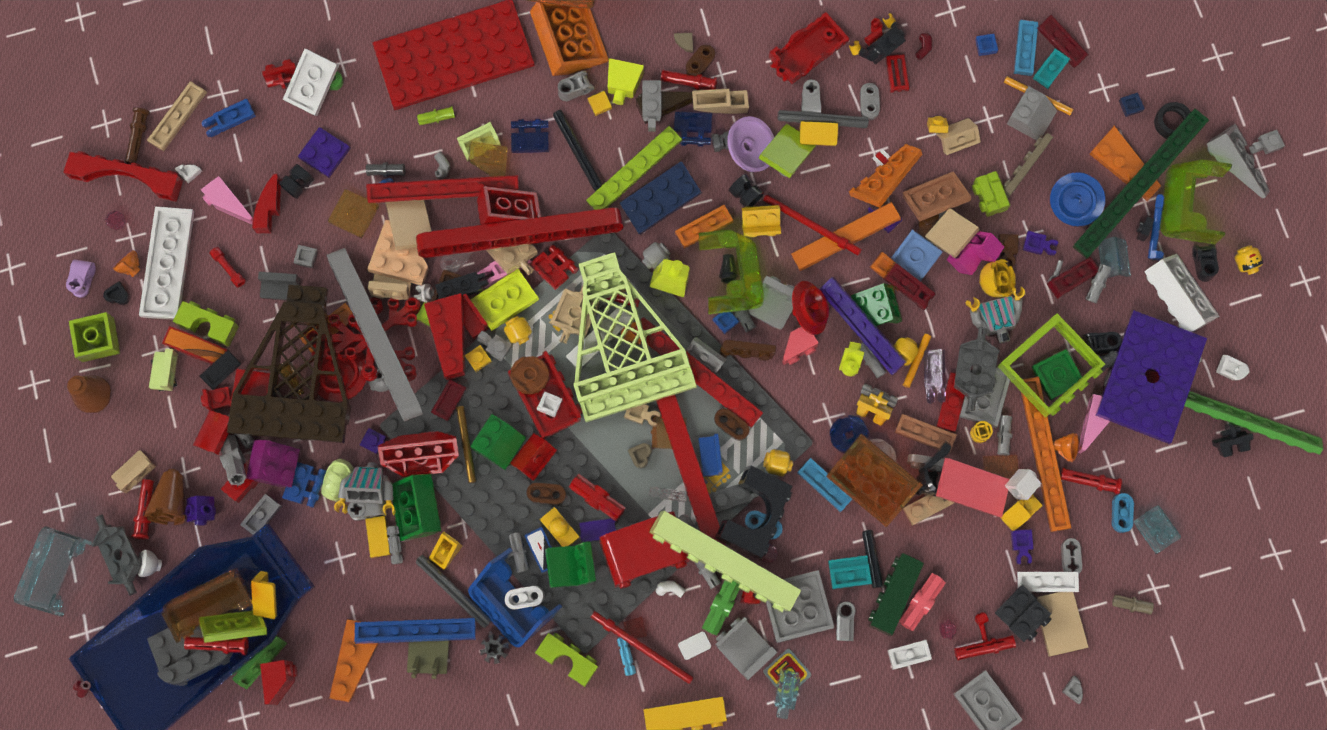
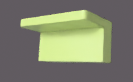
M165 349V352L154 353L149 383L150 389L173 391L178 353L173 349Z

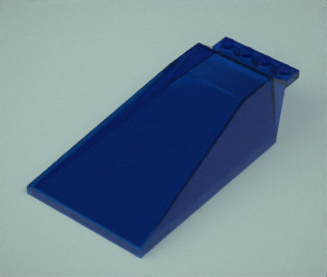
M265 524L251 537L197 548L68 659L81 678L91 684L90 691L118 730H168L271 644L300 599L315 586L270 524ZM260 571L268 572V582L275 584L277 617L275 619L263 617L267 628V635L248 637L249 648L246 655L233 652L228 664H221L191 679L187 685H171L164 682L157 674L159 670L147 639L218 602L222 604L225 614L252 611L251 581Z

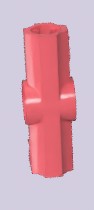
M931 573L922 588L910 600V605L901 616L899 623L910 631H914L922 617L934 605L935 598L941 592L946 582L938 575Z

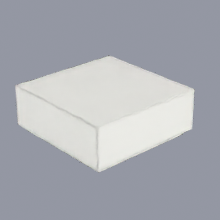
M544 392L537 411L555 418L562 398Z

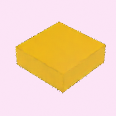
M605 91L588 97V102L595 116L612 109Z

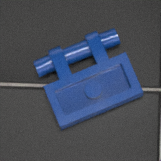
M297 462L292 487L285 488L282 498L298 504L303 503L304 497L309 498L306 506L314 508L315 502L320 497L318 494L323 484L326 470L319 469L317 475H313L315 469L313 466ZM310 481H313L314 485L312 487L311 492H308L307 489Z

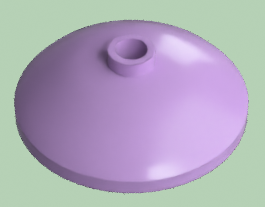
M751 116L743 117L734 122L729 130L727 141L730 155L736 164L746 171L760 172L765 170L770 165L760 160L759 156L774 139V135L762 120Z

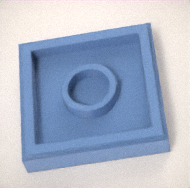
M911 230L891 259L921 282L943 251L914 230Z

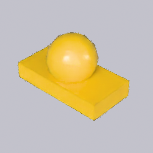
M555 507L539 519L562 547L570 546L580 538Z

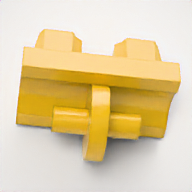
M882 391L879 392L878 396L873 393L869 397L861 394L857 403L856 414L866 417L868 411L875 413L873 422L881 426L886 419L889 420L893 408L887 406L888 400L882 398L884 394Z

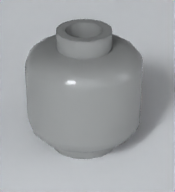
M654 242L643 251L645 259L642 261L648 269L651 267L656 269L663 259L670 260L669 255L671 253L662 242L660 244Z

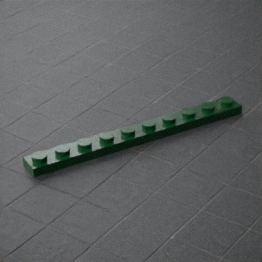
M1194 108L1072 247L1087 259L1207 124L1209 119Z

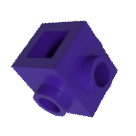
M194 496L187 498L185 509L187 522H195L196 526L207 525V522L215 520L214 497Z

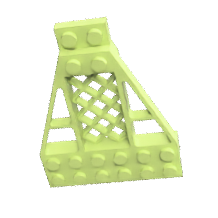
M616 253L580 263L579 268L584 281L575 382L573 384L585 422L697 388L686 350L621 272ZM618 294L626 298L622 307L613 303ZM635 298L642 302L660 326L643 330ZM599 300L608 304L603 313L595 309ZM629 301L633 313L625 309ZM611 306L619 309L615 319L607 315ZM623 312L631 315L627 325L618 321ZM595 313L601 315V318L599 319L598 323L595 317ZM589 314L598 345L583 350L586 317ZM604 318L613 321L609 331L600 327ZM634 319L636 321L638 331L630 327ZM616 324L625 327L621 337L612 333ZM600 330L606 333L604 340H602ZM628 330L637 334L633 343L624 339ZM665 330L679 350L652 358L646 337ZM610 336L618 339L614 349L605 345ZM639 337L641 338L644 349L636 346ZM622 342L630 345L626 355L617 351ZM605 348L612 351L609 359L607 357ZM633 348L642 351L638 361L629 357ZM600 351L606 373L580 381L582 357ZM615 354L624 358L619 367L611 364ZM645 354H646L647 360L642 361L643 358H644V356H645ZM627 360L635 363L633 365L624 367ZM610 366L617 370L611 371Z

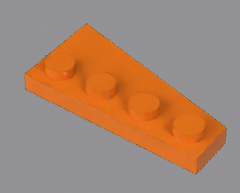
M1115 126L1090 153L1094 159L1125 184H1128L1145 165ZM1156 180L1142 196L1147 202L1161 187L1159 182Z
M349 619L346 621L330 699L351 701L362 679L361 677L379 644H355V622L360 621Z

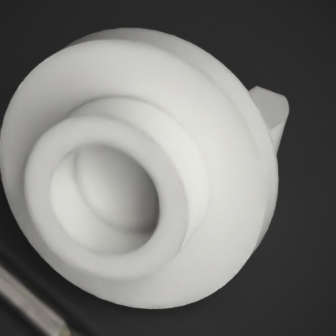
M423 284V286H416V290L421 293L414 295V298L420 302H431L434 295V289L431 285Z

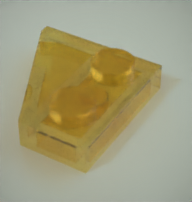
M471 141L468 161L489 176H505L508 147Z

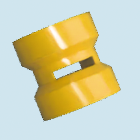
M980 421L971 429L970 437L976 443H984L992 436V426L986 421Z

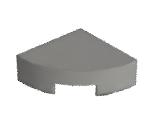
M1073 676L1062 692L1074 702L1080 704L1083 698L1082 686L1079 679Z

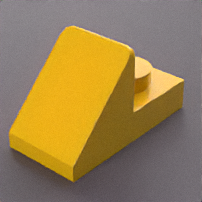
M1032 494L1028 500H1018L1000 518L1012 531H1015L1043 505Z

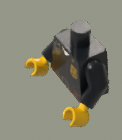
M889 13L890 18L886 20L883 18L882 20L887 28H891L867 48H861L859 41H854V46L849 45L852 55L859 54V56L877 64L906 41L907 31Z

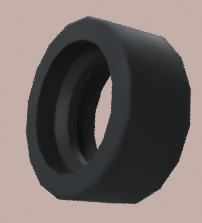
M1169 102L1163 105L1154 119L1155 129L1162 137L1168 139L1175 131L1169 129L1163 122V116L1166 112H1176L1183 120L1191 113L1190 109L1182 103Z

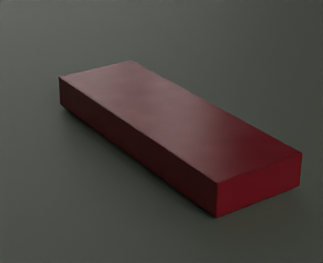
M1049 15L1037 27L1039 32L1055 49L1070 58L1069 64L1073 68L1077 67L1089 55L1052 15Z
M1090 256L1050 280L1047 285L1055 297L1059 299L1095 277L1099 267Z

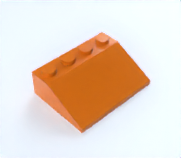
M538 0L532 7L530 14L553 76L569 75L609 61L587 0Z

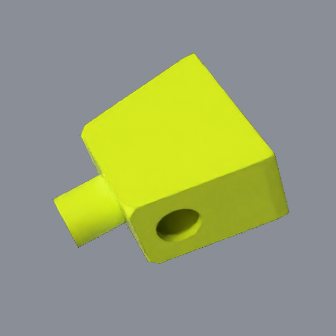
M609 59L608 93L614 94L613 103L623 105L625 97L634 98L644 75V65Z
M663 259L654 269L649 287L684 297L690 267L684 265L679 260Z

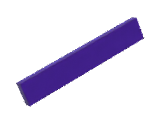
M831 277L820 288L827 301L888 372L894 375L907 362L834 277Z

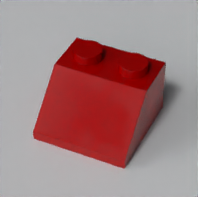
M280 660L260 664L265 705H278L295 683L297 667L293 665L292 661Z

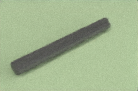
M779 110L777 114L778 121L838 123V126L867 128L869 124L867 117L789 110Z
M421 555L416 560V564L466 612L475 618L483 628H486L491 623V620L425 556Z

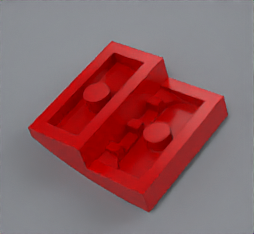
M209 411L193 446L219 455L229 434L227 432L229 416Z

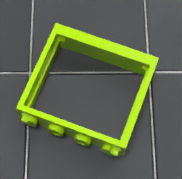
M1057 313L998 365V368L1046 418L1049 414L1054 416L1061 410L1059 405L1063 402L1068 404L1075 397L1073 393L1077 389L1082 391L1089 385L1087 380L1091 377L1097 378L1103 372L1101 368L1105 363ZM1054 327L1090 364L1092 369L1048 407L1010 365Z

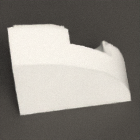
M180 165L175 168L188 184L202 172L196 165Z

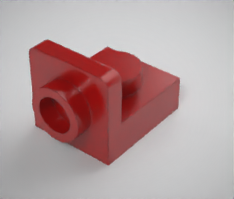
M229 387L214 390L202 389L201 403L209 411L230 407L231 392Z

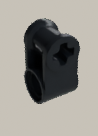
M1214 244L1204 247L1194 245L1192 257L1195 263L1197 278L1203 282H1208L1219 271L1216 247ZM1204 268L1209 269L1211 274L1206 273Z
M1117 332L1082 335V339L1085 340V343L1096 354L1109 353L1111 350H1116L1122 343L1121 335ZM1107 339H1113L1115 346L1109 345Z

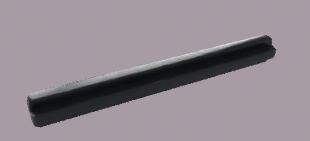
M562 110L554 112L553 117L593 190L597 191L603 185Z

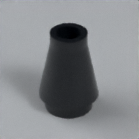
M725 254L723 255L719 278H721L722 283L731 284L736 282L738 274L734 256Z

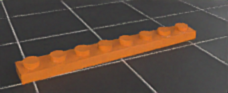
M1039 377L1022 379L1044 402ZM1021 392L1050 532L1071 529L1048 417L1045 418Z

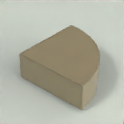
M675 33L674 39L676 44L684 49V51L693 53L692 33Z

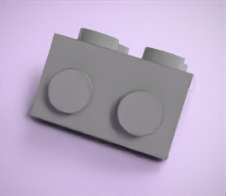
M766 275L762 288L749 310V314L778 330L783 329L793 310L792 293L794 286H786L781 283L780 279Z

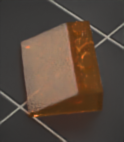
M862 433L826 476L885 527L893 521L923 486L922 483Z

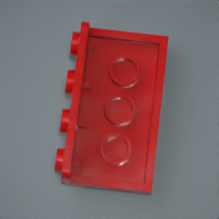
M547 351L542 352V355L538 357L548 367L549 377L545 388L535 394H524L517 390L543 439L580 422L581 414H583L579 404H575L572 399L574 396L569 387L566 388L563 383L565 378L562 372L557 371L554 366L556 361L553 355H549ZM544 392L562 398L555 418L537 411Z

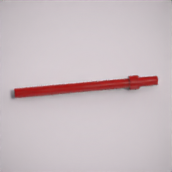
M765 195L764 202L771 206L779 205L780 211L837 243V246L841 249H847L857 256L861 253L862 249L850 243L849 239L836 235L771 196Z
M596 611L592 613L591 618L600 623L603 629L613 632L688 684L691 683L694 677L615 625V621L605 618Z

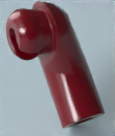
M922 33L919 36L922 47L915 53V57L918 60H922L932 50V37L928 33Z
M78 680L74 684L73 689L77 691L76 695L83 698L88 694L91 684L88 681L82 682Z

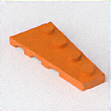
M905 144L888 158L889 161L885 165L877 167L873 175L869 178L865 177L860 181L861 184L856 189L853 187L849 191L850 196L881 208L922 156L921 149Z

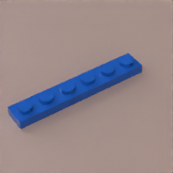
M475 618L355 622V644L476 640Z

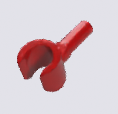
M981 612L975 616V621L981 630L982 640L985 642L988 639L984 624L989 622L986 613Z

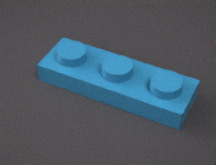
M1019 21L1014 74L1033 75L1038 22Z
M811 458L797 472L839 512L854 498Z

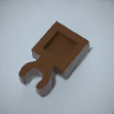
M999 234L998 240L1004 246L1000 253L1003 254L1002 259L1009 260L1011 266L1014 267L1016 260L1013 255L1018 254L1019 235Z

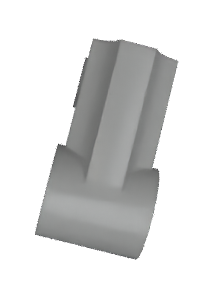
M841 602L836 607V640L853 641L855 607L850 602ZM843 605L850 607L851 612L848 616L841 614L840 610Z

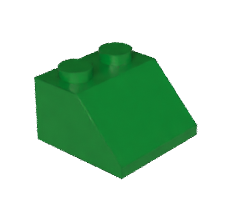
M491 414L470 447L476 453L506 470L526 440V437L508 423Z

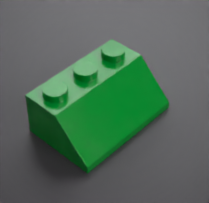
M431 474L411 475L392 483V502L396 510L395 519L399 530L400 542L441 532V522L439 520Z

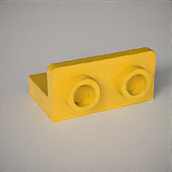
M780 206L742 208L743 235L757 237L760 235L775 236L776 234H781Z

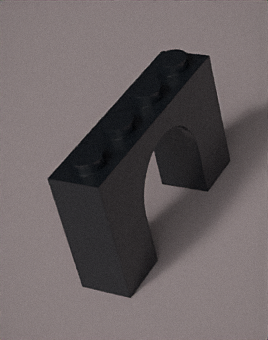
M751 465L745 467L738 485L756 493L762 498L766 506L765 519L754 530L747 529L728 519L722 520L715 539L754 558H762L769 550L768 543L777 531L775 526L778 520L783 517L785 511L783 507L792 496V485Z

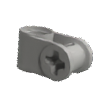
M580 71L573 76L562 79L558 83V96L562 101H570L594 90L593 84H590L587 78V72ZM569 88L570 91L563 92L562 89Z
M807 80L803 85L801 112L821 113L820 86L815 80Z
M383 501V504L351 502L348 505L347 511L350 517L357 521L385 516L383 512L385 501ZM357 506L360 509H362L359 511L358 515H356L355 512H352L355 510V507Z

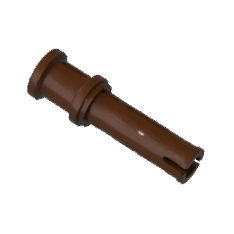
M135 107L132 110L134 115L132 123L129 125L131 134L124 161L126 164L137 163L142 134L147 129L145 124L147 116L150 115V111L143 108Z

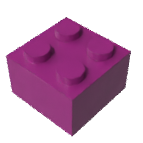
M254 440L246 479L277 487H292L300 449L268 440Z

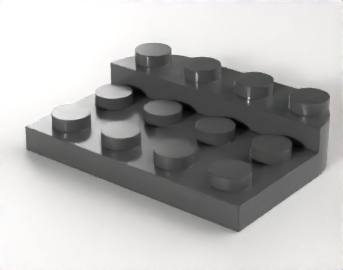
M218 602L147 639L159 670L157 674L164 682L171 685L184 686L191 679L221 664L226 665L230 662L229 659L233 652L225 654L223 651L185 650L184 648L186 636L203 637L199 625L200 617L225 614L221 603Z

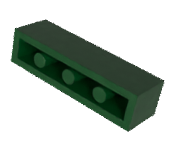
M904 553L900 554L899 557L895 556L891 565L894 568L891 575L888 574L883 583L886 585L883 593H879L876 599L878 606L875 611H871L868 617V621H870L869 627L888 636L894 634L924 565L923 562Z

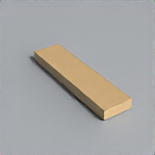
M190 81L147 141L164 152L207 92Z

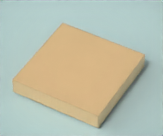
M949 208L925 237L928 241L956 258L977 234L979 227Z

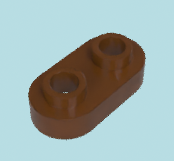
M702 45L697 49L686 64L687 75H703L715 59V50L712 46ZM707 51L709 52V54L704 55L703 52ZM697 65L698 68L693 69L692 66Z
M720 409L716 412L714 421L717 427L734 440L742 441L747 438L749 426L746 422L728 409ZM723 416L727 417L728 421L725 423L721 422L720 418ZM741 428L743 433L737 434L736 429Z
M532 483L527 488V497L533 503L559 505L564 502L566 492L562 486L557 484ZM536 490L541 492L538 497L533 495ZM555 492L560 493L557 499L553 498V493Z

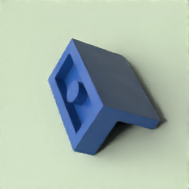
M714 434L711 437L698 438L703 477L722 475L718 434Z

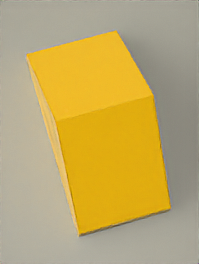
M442 532L429 560L445 570L462 548V545L446 532Z

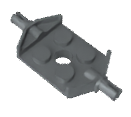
M985 327L978 328V337L975 340L963 343L959 348L954 388L967 396V410L971 409V411H975L977 398L994 392L993 386L1000 350L986 341L987 328ZM972 366H978L981 370V373L979 375L972 374L970 368Z
M99 515L95 517L99 531L95 536L92 547H99L113 579L108 581V584H123L127 589L128 595H134L137 591L133 581H135L134 578L141 567L124 526L107 525L104 516Z

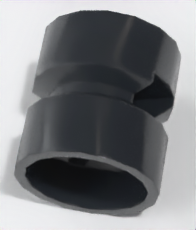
M295 164L289 171L290 175H285L280 180L279 185L292 197L298 199L304 192L303 188H308L314 181V178L300 165Z
M747 174L739 177L729 188V192L735 198H740L739 202L744 207H753L764 195V192L757 185L753 186V181Z

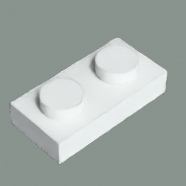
M927 640L887 650L893 670L932 659Z

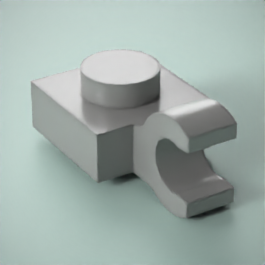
M1274 130L1261 135L1258 138L1259 141L1253 143L1249 150L1251 154L1264 150L1265 154H1269L1282 149L1285 145L1278 131Z
M481 331L478 335L477 341L487 346L485 352L502 362L512 344L498 335H495L492 339L484 331Z

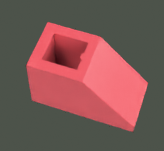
M802 327L792 331L782 360L783 365L787 363L792 365L800 360V356L804 354L808 356L816 351L815 348L819 344L815 336L806 332Z

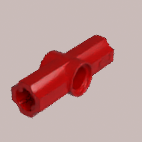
M580 474L569 485V488L584 498L586 503L597 511H602L615 522L626 510L622 504L610 497L607 491L598 485L595 486Z

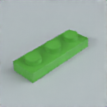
M272 632L258 650L251 655L245 665L238 670L232 680L243 688L248 689L261 674L260 664L271 662L287 642Z

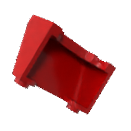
M668 512L669 514L676 517L675 512ZM658 516L607 533L599 538L615 588L619 586L620 589L629 587L634 578L669 566L680 569L687 566V563L690 562L687 558L688 554L683 551L677 553L670 549L671 545L664 541L662 544L653 539L654 535L650 533V530Z

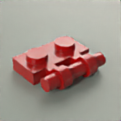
M551 245L549 247L551 254L548 256L542 252L530 263V266L556 290L569 279L565 273L566 271L570 270L575 274L579 268L575 266V262L571 258L568 259L564 255V251L555 245ZM559 260L562 264L558 266L555 261Z

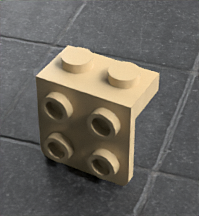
M374 274L373 281H369L368 289L371 297L407 300L410 297L411 283Z

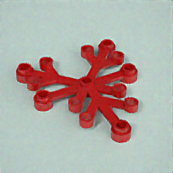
M373 297L369 300L371 304L377 303L373 308L378 316L383 310L382 301ZM414 297L407 299L405 306L397 312L400 306L399 300L388 299L389 319L382 324L385 332L394 325H408L409 327L417 325L418 321L415 314L421 309L419 300ZM330 315L328 318L329 324L342 333L331 334L333 342H341L335 347L337 357L345 350L346 358L348 360H355L357 355L367 348L366 365L362 368L361 373L364 380L374 381L378 377V371L376 366H374V358L357 322H351L352 319H355L354 315L348 316V323L361 334H354L341 322L339 315ZM310 331L306 337L311 341V338L317 336L318 333ZM354 342H360L354 348L349 347ZM406 347L404 350H394L408 381L414 380L417 376L415 366L406 364L402 359H414L415 350L412 347ZM328 348L325 354L327 359L332 361V357L329 355L330 349Z

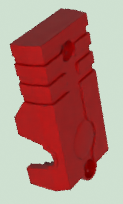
M825 12L820 18L818 17L813 23H810L807 28L800 29L792 34L788 43L782 49H779L777 46L769 52V59L773 62L770 66L776 68V75L782 78L784 82L789 81L791 84H794L848 43L850 38Z

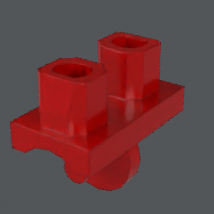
M291 59L284 60L280 67H275L273 64L266 65L262 75L268 88L281 85L282 89H287L286 83L291 81L296 66Z

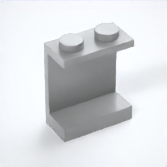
M738 617L730 625L732 629L728 633L723 631L716 638L718 642L715 646L748 681L778 652L768 645L747 622L745 617L742 620Z

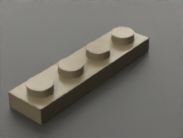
M1048 133L1044 138L1040 136L1034 144L1036 149L1033 152L1029 151L1023 159L1026 161L1024 165H1018L1013 172V175H1015L1013 180L1008 179L1004 184L1003 188L1008 199L1049 145L1053 136Z

